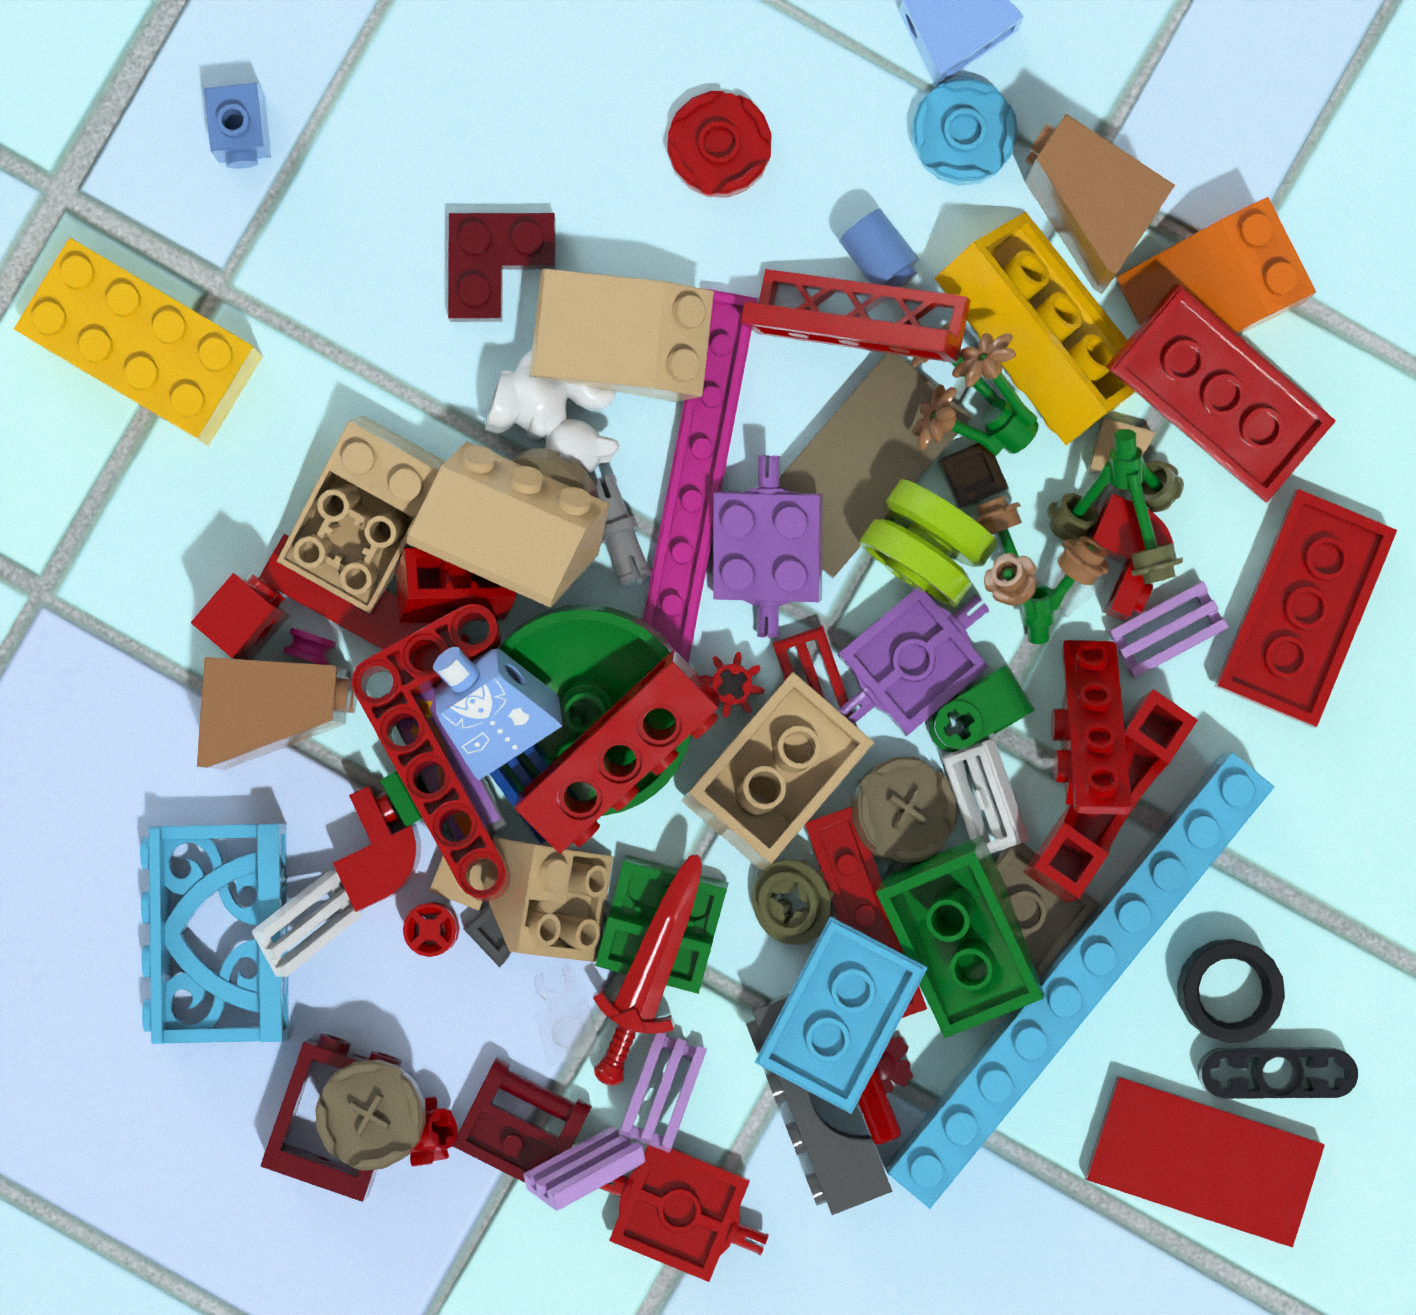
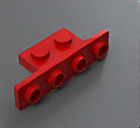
M1065 640L1062 647L1065 683L1062 708L1053 709L1051 716L1052 741H1061V750H1056L1054 757L1055 782L1064 783L1065 804L1074 805V810L1077 813L1129 814L1132 803L1117 645L1113 641Z

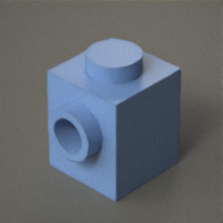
M258 83L204 88L210 151L219 163L226 162V167L242 169L258 165V159L271 158L266 99Z

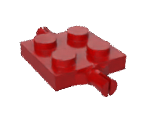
M647 1145L644 1152L646 1162L636 1167L629 1177L622 1175L599 1188L620 1197L619 1216L609 1238L610 1242L707 1282H710L719 1257L730 1247L731 1243L761 1256L764 1245H766L769 1237L768 1233L765 1234L739 1223L740 1205L750 1183V1178L675 1147H672L669 1153Z

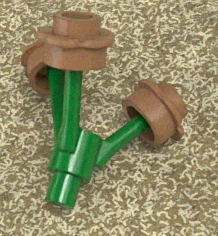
M1004 495L976 506L980 517L974 518V520L992 535L997 533L1005 553L994 560L992 569L986 571L984 585L987 591L993 593L992 596L996 601L1011 606L1021 605L1022 623L1028 627V641L1033 644H1044L1049 641V626L1054 623V611L1059 609L1066 593L1075 581L1084 585H1092L1098 576L1101 577L1103 574L1108 573L1109 566L1105 561L1107 553L1098 542L1089 537L1081 536L1078 541L1068 538L1062 543L1065 549L1057 559L1059 567L1066 573L1055 589L1044 585H1037L1035 576L1037 569L1034 562L1027 556L1019 557L1008 528L1022 523L1017 510L1021 505L1019 502L1009 505L1007 497Z

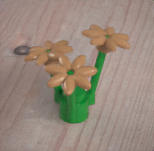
M951 319L943 326V328L939 329L949 331ZM984 333L979 340V350L973 347L963 348L960 351L958 363H951L955 367L952 371V376L955 378L963 376L965 378V385L968 388L973 386L991 405L982 418V422L986 426V433L956 420V411L949 407L957 389L949 387L945 390L944 385L939 384L932 393L931 401L920 404V412L924 417L912 429L913 435L919 436L918 447L920 450H924L928 446L931 438L936 442H940L943 432L949 433L950 431L983 445L994 456L998 455L1002 449L1006 450L1009 454L1018 453L1031 443L1039 427L1037 416L1023 404L1001 372L1003 368L1001 363L1016 356L1013 349L1006 348L1013 339L1010 333L998 336L995 340L990 333ZM913 357L911 365L915 368L921 362L925 364L930 359ZM983 375L985 379H991L1005 399H1001L981 376Z

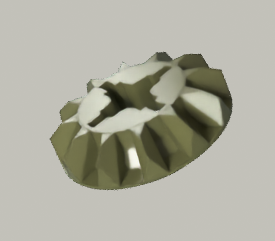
M786 858L772 863L760 873L753 888L752 904L760 926L768 935L781 943L789 945L805 944L821 935L830 916H834L831 912V899L834 892L828 890L823 880L824 872L815 871L807 865V860L796 861L787 860ZM797 888L799 890L798 898L810 908H801L793 914L791 912L792 903L780 894H788Z

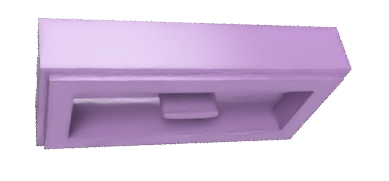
M1204 581L1107 632L1111 640L1116 643L1117 651L1132 679L1229 628L1225 619L1221 618L1217 604L1210 598ZM1195 597L1201 605L1200 607L1127 645L1123 637L1124 635ZM1207 616L1211 624L1210 626L1139 664L1133 656L1135 653Z
M657 1033L654 1036L619 1134L670 1153L707 1049L698 1045L697 1047L687 1044V1041L680 1038L674 1040L666 1037V1033ZM661 1049L671 1052L645 1127L641 1129L635 1127L634 1123ZM681 1057L690 1059L691 1063L665 1135L662 1137L654 1134Z
M611 1126L527 1171L523 1175L527 1190L554 1210L559 1211L646 1161L643 1146L637 1142L631 1144L629 1137L619 1136L618 1129Z

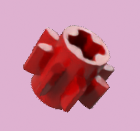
M741 652L735 654L733 664L723 665L722 661L717 656H714L712 661L717 669L714 676H701L709 685H712V688L717 693V689L723 685L721 678L723 673L728 671L733 677H737L740 674L745 677L746 682L741 686L743 693L741 698L735 699L732 694H726L722 697L719 694V702L724 705L722 710L723 718L726 719L730 715L731 706L740 705L742 710L749 715L752 713L751 706L747 701L749 695H764L765 689L752 685V677L758 674L761 667L756 665L746 670L740 666Z
M436 1097L424 1098L426 1123L420 1142L410 1152L412 1167L433 1164V1161L448 1159L447 1149L452 1147L456 1141L458 1131L456 1120L451 1110L437 1109Z

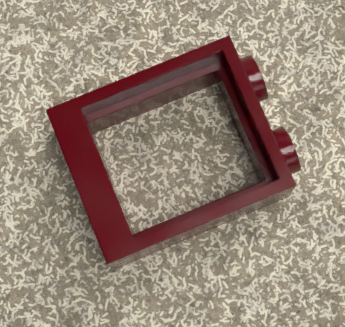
M321 1033L318 1040L310 1038L302 1044L260 1167L364 1202L370 1194L378 1170L361 1171L349 1165L288 1145L286 1142L314 1061L342 1069L354 1062L367 1060H383L401 1066L402 1060L377 1051H371L370 1057L367 1058L349 1052L350 1042Z

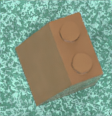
M1065 114L1057 128L1047 123L1031 147V152L1024 161L1032 167L1025 183L1091 287L1100 294H1103L1160 210L1175 184L1068 114Z
M205 657L196 767L226 770L345 725L347 713H355L357 704L352 681L349 679L350 671L336 665Z

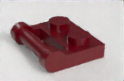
M496 1057L452 1147L525 1183L524 1173L572 1148L593 1105L579 1098L575 1103L509 1070L511 1064ZM501 1089L566 1122L560 1136L492 1103L497 1091Z

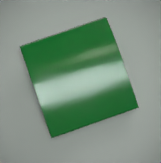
M625 855L595 966L627 975L660 902L678 871L677 868ZM701 875L692 912L666 984L667 986L699 994L729 882Z

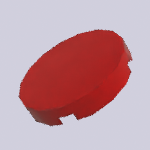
M709 91L692 97L676 112L668 131L667 155L675 175L689 189L706 197L729 198L747 191L763 176L771 158L772 133L765 115L750 99L739 94L736 96L732 93H724L725 91Z

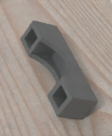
M790 993L751 1008L755 1020L746 1023L757 1054H759ZM773 1072L765 1074L776 1103L780 1104L787 1101L795 1121L785 1126L796 1154L799 1155L807 1152L815 1172L807 1174L805 1177L816 1206L827 1202L833 1216L893 1192L870 1135L846 1133L832 1127L816 1112L811 1103L809 1091Z

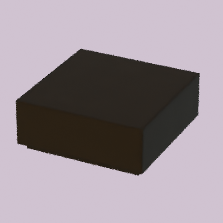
M979 443L938 460L940 469L958 509L972 505L1009 488L996 457Z

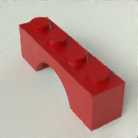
M1154 689L1138 700L1124 721L1132 803L1130 813L1153 781L1169 765L1198 721L1194 716ZM1068 805L1023 873L1066 903L1079 899L1109 855L1111 845L1129 814H1082L1074 810V805Z

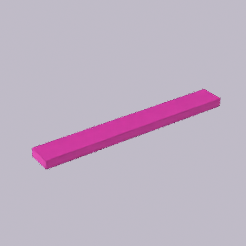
M713 290L703 395L699 398L684 400L642 620L658 631L688 664L713 539V493L722 491L752 333L751 329L741 323V317L745 301L753 303L758 301V298Z

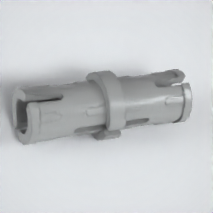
M611 474L604 476L603 482H600L599 478L592 481L596 485L599 499L610 503L601 543H606L618 576L619 585L625 586L631 584L632 579L638 582L649 577L652 573L646 564L635 531L639 528L635 517L629 518L616 482V476Z

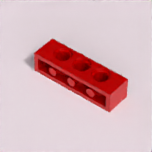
M673 649L518 793L514 809L559 854L572 843L577 848L581 847L597 832L600 827L597 820L611 807L616 812L623 809L639 792L636 784L650 771L655 776L659 775L676 759L679 752L675 748L689 735L697 739L712 727L718 719L715 711L719 708V694ZM662 708L673 714L675 722L666 729H656L647 723L645 716L653 709ZM623 745L629 747L634 752L636 758L627 765H617L608 759L606 752L613 746ZM575 782H586L595 789L596 795L588 801H578L570 796L567 788Z

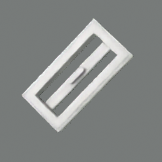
M990 739L942 756L970 840L983 836L990 853L1030 840L995 739ZM963 760H967L971 775L973 777L977 789L975 791L976 798L974 796L969 778L967 776ZM977 801L980 809L985 812L995 841H990Z
M336 871L324 873L251 931L276 977H287L362 916L361 912H355L348 902L350 899L345 889L340 887L339 883L341 880ZM328 894L330 899L310 915L302 918L276 942H272L270 937L323 895ZM336 911L338 912L327 922H325L322 926H320L316 931H314L311 935H309L306 939H304L301 943H299L296 947H294L291 951H289L286 955H284L282 958L280 957L283 953H285L288 949H290L293 945H295L298 941H300L303 937H305L308 933H310L313 929H315L333 913H335Z

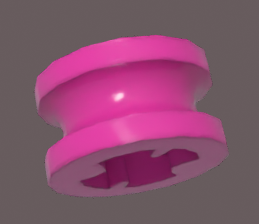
M291 627L289 634L293 637V642L290 646L284 647L283 653L314 664L330 665L327 653L330 649H335L337 642Z

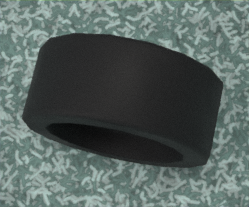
M1234 939L1211 941L1196 949L1183 964L1177 982L1179 1006L1188 1022L1202 1034L1227 1043L1251 1041L1266 1033L1280 1016L1285 999L1283 976L1274 959L1258 946ZM1237 959L1244 961L1256 971L1261 980L1262 997L1260 1004L1251 1016L1240 1022L1226 1023L1216 1020L1206 1012L1200 1001L1199 986L1202 976L1211 965L1220 960Z

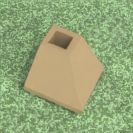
M493 837L508 865L511 875L510 884L506 892L498 899L489 901V905L509 952L596 962L614 856L567 848L559 854L549 845ZM488 861L483 890L491 888L498 879L497 866L491 861Z

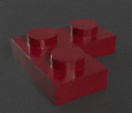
M449 213L448 319L450 322H503V270L556 269L555 213Z

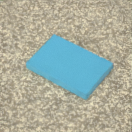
M830 916L754 1063L852 1114L928 967Z

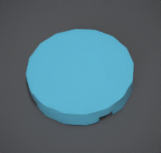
M973 78L950 79L938 85V88L926 95L918 105L911 127L913 149L922 166L937 179L958 186L979 184L997 175L1010 159L1018 136L1016 114L1011 105H1008L1006 99L1000 95L1001 92L989 83Z

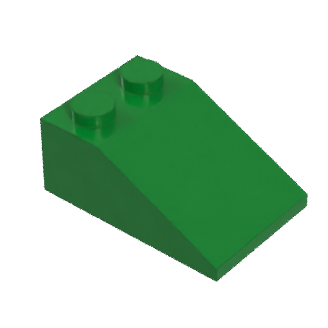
M979 836L884 877L876 894L905 955L928 967L919 985L944 1038L1044 999L1045 995L1006 885L983 836Z

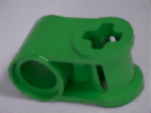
M1005 665L967 688V692L937 710L929 721L928 733L931 741L937 748L945 752H956L972 746L992 733L994 735L1032 713L1035 709L1009 666ZM947 714L954 720L962 717L966 721L967 726L961 731L964 740L958 734L949 737L945 733L944 727L950 723Z

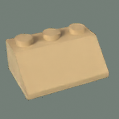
M466 441L441 465L408 533L406 543L551 608L599 555L610 503L590 495L581 488L571 487L543 475L533 467L522 466L495 454L487 447Z

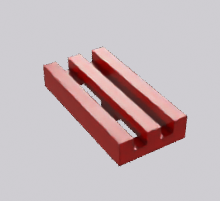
M823 626L772 643L784 681L794 672L786 649L796 647L808 685L825 699L806 645L807 642L816 640L839 709L849 701ZM852 710L845 715L846 718L853 714Z

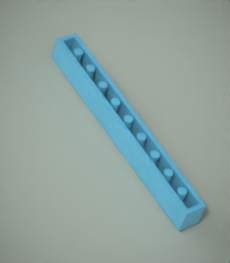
M1223 753L1218 757L1101 900L1100 905L1063 952L1040 978L1039 981L1045 995L1044 999L1014 1010L1006 1016L885 1164L884 1168L889 1176L929 1209L932 1208L1275 788L1274 785L1235 753Z

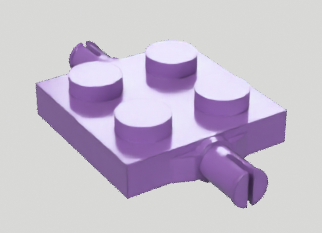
M769 454L757 455L758 487L744 492L717 491L713 493V599L743 600L752 605H757V637L765 638L768 635V638L779 637V606L789 602L819 603L822 600L823 493H796L787 488L779 487L780 455L769 456Z
M914 589L837 654L855 676L858 687L861 690L837 710L845 716L858 705L860 708L847 718L855 724L875 707L877 710L888 715L905 737L908 736L989 667L972 647L966 631L984 614L989 612L985 603L968 616L967 612L982 601L978 595L974 594L951 614L949 611L938 606L927 592L923 593Z

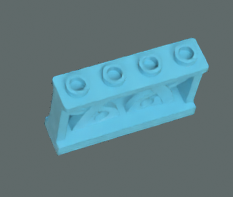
M287 824L150 826L149 837H143L141 840L140 859L142 869L149 870V891H143L141 917L144 924H150V945L143 946L141 964L143 977L150 978L151 999H145L142 1007L144 1032H151V1043L282 1042L290 1038L289 975L287 977L275 976L256 939L236 947L225 959L219 975L195 953L183 935L189 921L198 909L217 891H219L222 903L230 914L244 923L257 926L288 902ZM257 838V852L224 864L220 850L213 839ZM185 843H194L208 854L213 871L205 876L202 866L197 861L186 859L191 866V871L186 878L181 879L173 873L171 857L179 846ZM236 880L238 894L241 893L245 886L254 888L257 895L254 904L247 908L241 907L235 901L229 883ZM170 890L179 895H184L171 914ZM288 924L270 937L273 943L288 932ZM288 950L285 953H283L280 957L282 958L284 955H286L288 953ZM171 956L185 971L172 978ZM243 957L253 959L257 964L256 976L251 979L246 978L239 971L237 984L231 982V976L237 962ZM184 989L191 993L193 1000L188 1009L198 1006L203 1001L206 990L214 995L213 1006L206 1018L197 1024H186L178 1019L172 1007L174 996L178 990ZM226 1002L260 1013V1026L215 1027L223 1013Z

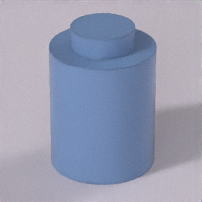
M881 208L874 210L858 221L838 241L871 284L902 288L918 274L913 266L919 261V257Z

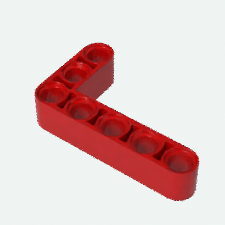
M468 604L362 661L352 675V687L459 886L469 896L479 901L489 902L498 899L506 892L510 884L511 875L508 865L416 697L438 686L443 681L434 669L427 672L415 669L414 657L422 647L435 646L441 650V654L451 647H458L473 662L489 650L498 649L500 646L502 632L495 616L488 608L480 604ZM477 619L487 622L490 627L489 634L482 643L469 645L462 641V630L469 621ZM378 672H388L391 674L393 687L387 695L381 698L368 696L366 686L372 675ZM413 719L419 725V734L416 740L406 746L394 744L392 739L394 726L400 720ZM429 766H439L445 772V783L442 788L432 794L421 792L418 787V777L421 771ZM456 813L468 815L472 823L469 835L464 840L458 842L447 840L443 831L446 820ZM481 861L493 862L498 870L497 881L491 888L486 890L474 889L469 879L472 867Z

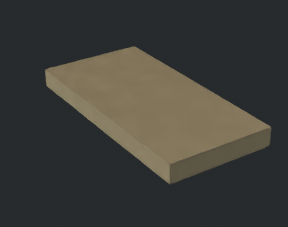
M885 354L779 477V487L787 488L796 493H823L822 571L832 579L861 547L858 542L874 519H885L888 516L889 512L885 502L900 479L916 483L957 435L953 431L949 433L943 432L940 442H936L931 438L924 450L919 449V436L913 435L912 429L924 417L920 412V404L931 401L932 393L936 386L897 354ZM954 401L951 402L949 407L955 409L956 420L967 424L971 416Z

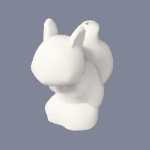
M532 350L520 360L515 371L501 370L487 415L485 431L499 434L508 430L516 423L527 430V437L533 442L546 441L545 448L560 452L558 457L565 459L568 463L574 460L588 474L593 472L597 465L609 463L613 459L614 454L620 448L618 440L600 436L592 426L583 421L568 419L566 403L569 397L581 407L590 410H600L612 404L616 392L529 377Z

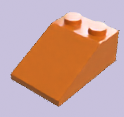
M1269 197L1213 223L1115 278L1139 326L1174 284H1178L1237 335L1305 303L1317 292Z

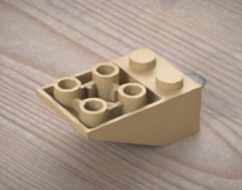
M366 416L348 421L277 562L370 614L395 575L404 548L412 547L406 543L408 533L441 465L446 461Z

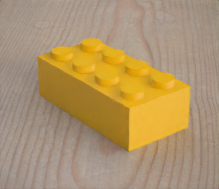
M70 237L14 327L15 331L31 342L208 447L263 358L261 353L251 344Z

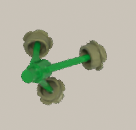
M1130 429L1118 430L1114 433V448L1109 453L1110 461L1105 463L1100 475L1083 496L1067 493L1058 503L1052 502L1048 506L1047 515L1051 519L1050 528L1063 541L1068 538L1078 541L1081 536L1091 538L1094 525L1098 522V513L1092 503L1108 483H1111L1116 488L1125 489L1130 492L1146 549L1131 554L1134 570H1131L1132 576L1142 575L1144 584L1175 577L1174 565L1181 564L1183 557L1177 558L1173 543L1157 546L1147 507L1152 512H1162L1169 509L1175 500L1182 495L1184 481L1180 476L1178 477L1179 471L1172 464L1160 461L1145 463L1142 450L1136 445V433Z

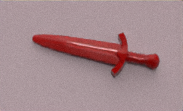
M698 854L690 855L678 869L660 902L615 1002L609 997L604 988L598 990L593 995V999L601 1011L618 1024L609 1043L610 1047L607 1048V1054L601 1059L599 1064L594 1066V1075L602 1084L616 1086L623 1082L624 1061L627 1059V1054L633 1044L636 1032L657 1034L673 1031L675 1028L672 1015L655 1018L685 933L699 886L702 859Z

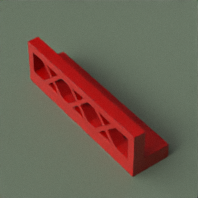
M765 269L759 302L745 301L741 323L759 335L958 363L971 300L966 296ZM778 284L797 287L805 302L796 309L774 306ZM807 289H815L820 291L817 292L815 295L811 296ZM835 293L847 294L855 309L847 315L823 313L818 305ZM856 295L870 298L861 303ZM887 299L897 301L906 316L894 323L873 320L868 312ZM906 302L921 305L912 311ZM935 307L953 309L949 331L923 327L919 319Z

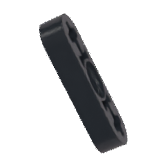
M1332 1047L1216 1048L1210 1050L1201 1058L1197 1070L1198 1079L1202 1087L1210 1094L1223 1099L1339 1098L1350 1093L1358 1080V1068L1354 1059L1348 1053ZM1308 1056L1306 1067L1325 1068L1328 1066V1058L1334 1057L1335 1065L1344 1068V1077L1335 1078L1333 1087H1329L1328 1081L1323 1078L1306 1077L1309 1087L1301 1089L1304 1081V1068L1300 1058ZM1254 1057L1251 1066V1077L1255 1085L1254 1089H1247L1249 1079L1245 1077L1229 1078L1225 1088H1221L1220 1081L1210 1077L1211 1069L1220 1067V1059L1227 1058V1064L1233 1068L1249 1069L1246 1058ZM1276 1057L1286 1059L1292 1068L1290 1081L1281 1088L1269 1087L1263 1078L1264 1066L1269 1060Z

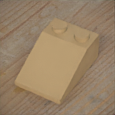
M542 269L529 377L671 402L702 397L714 291L667 281Z
M792 672L683 797L681 802L762 871L774 862L875 742Z

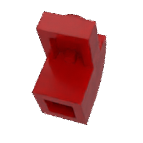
M1112 493L1104 501L1098 515V522L1094 525V529L1091 532V539L1098 542L1105 549L1106 557L1124 564L1103 612L1124 621L1130 618L1133 611L1139 614L1142 613L1152 592L1153 584H1144L1142 575L1132 576L1131 570H1134L1131 554L1146 549L1133 502ZM1148 509L1157 546L1169 543L1174 545L1172 536L1165 523Z
M367 786L349 795L371 845L333 862L355 912L362 911L401 891L413 878L421 857V839L417 826L411 825L396 832L392 824L399 821L397 811L387 792L385 791L378 795L374 786Z

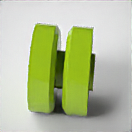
M901 478L886 500L885 505L891 516L902 526L886 519H874L858 544L875 560L884 565L889 572L906 584L923 593L927 592L929 596L944 604L956 607L972 582L966 571L954 560L970 567H982L995 550L998 541L982 525L945 499L914 482Z

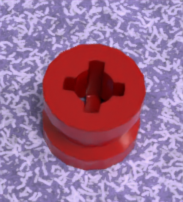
M438 902L418 905L409 912L403 925L404 940L409 948L418 955L426 957L438 956L451 949L458 940L460 932L459 920L454 911L445 904Z

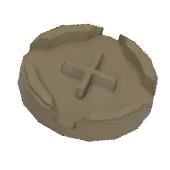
M894 757L871 767L858 781L851 801L852 822L860 841L876 857L893 864H914L938 854L945 846L944 844L948 840L949 834L953 833L957 822L956 797L948 779L939 770L935 771L931 766L925 764L927 762L919 758Z
M383 1060L357 1061L336 1071L324 1087L315 1108L316 1128L325 1149L336 1159L339 1158L343 1163L361 1171L385 1169L405 1159L420 1142L426 1123L425 1099L416 1080L400 1066Z

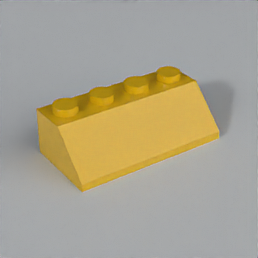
M1026 211L974 241L934 278L945 294L966 296L971 300L967 321L977 332L979 340L984 333H990L994 340L1005 333H1010L1013 336L1012 341L1006 348L1013 349L1016 356L1001 364L1010 374L1013 384L1025 393L1043 416L1046 426L1058 435L1065 446L1135 394L1132 389L1106 368L1108 363L1128 340Z

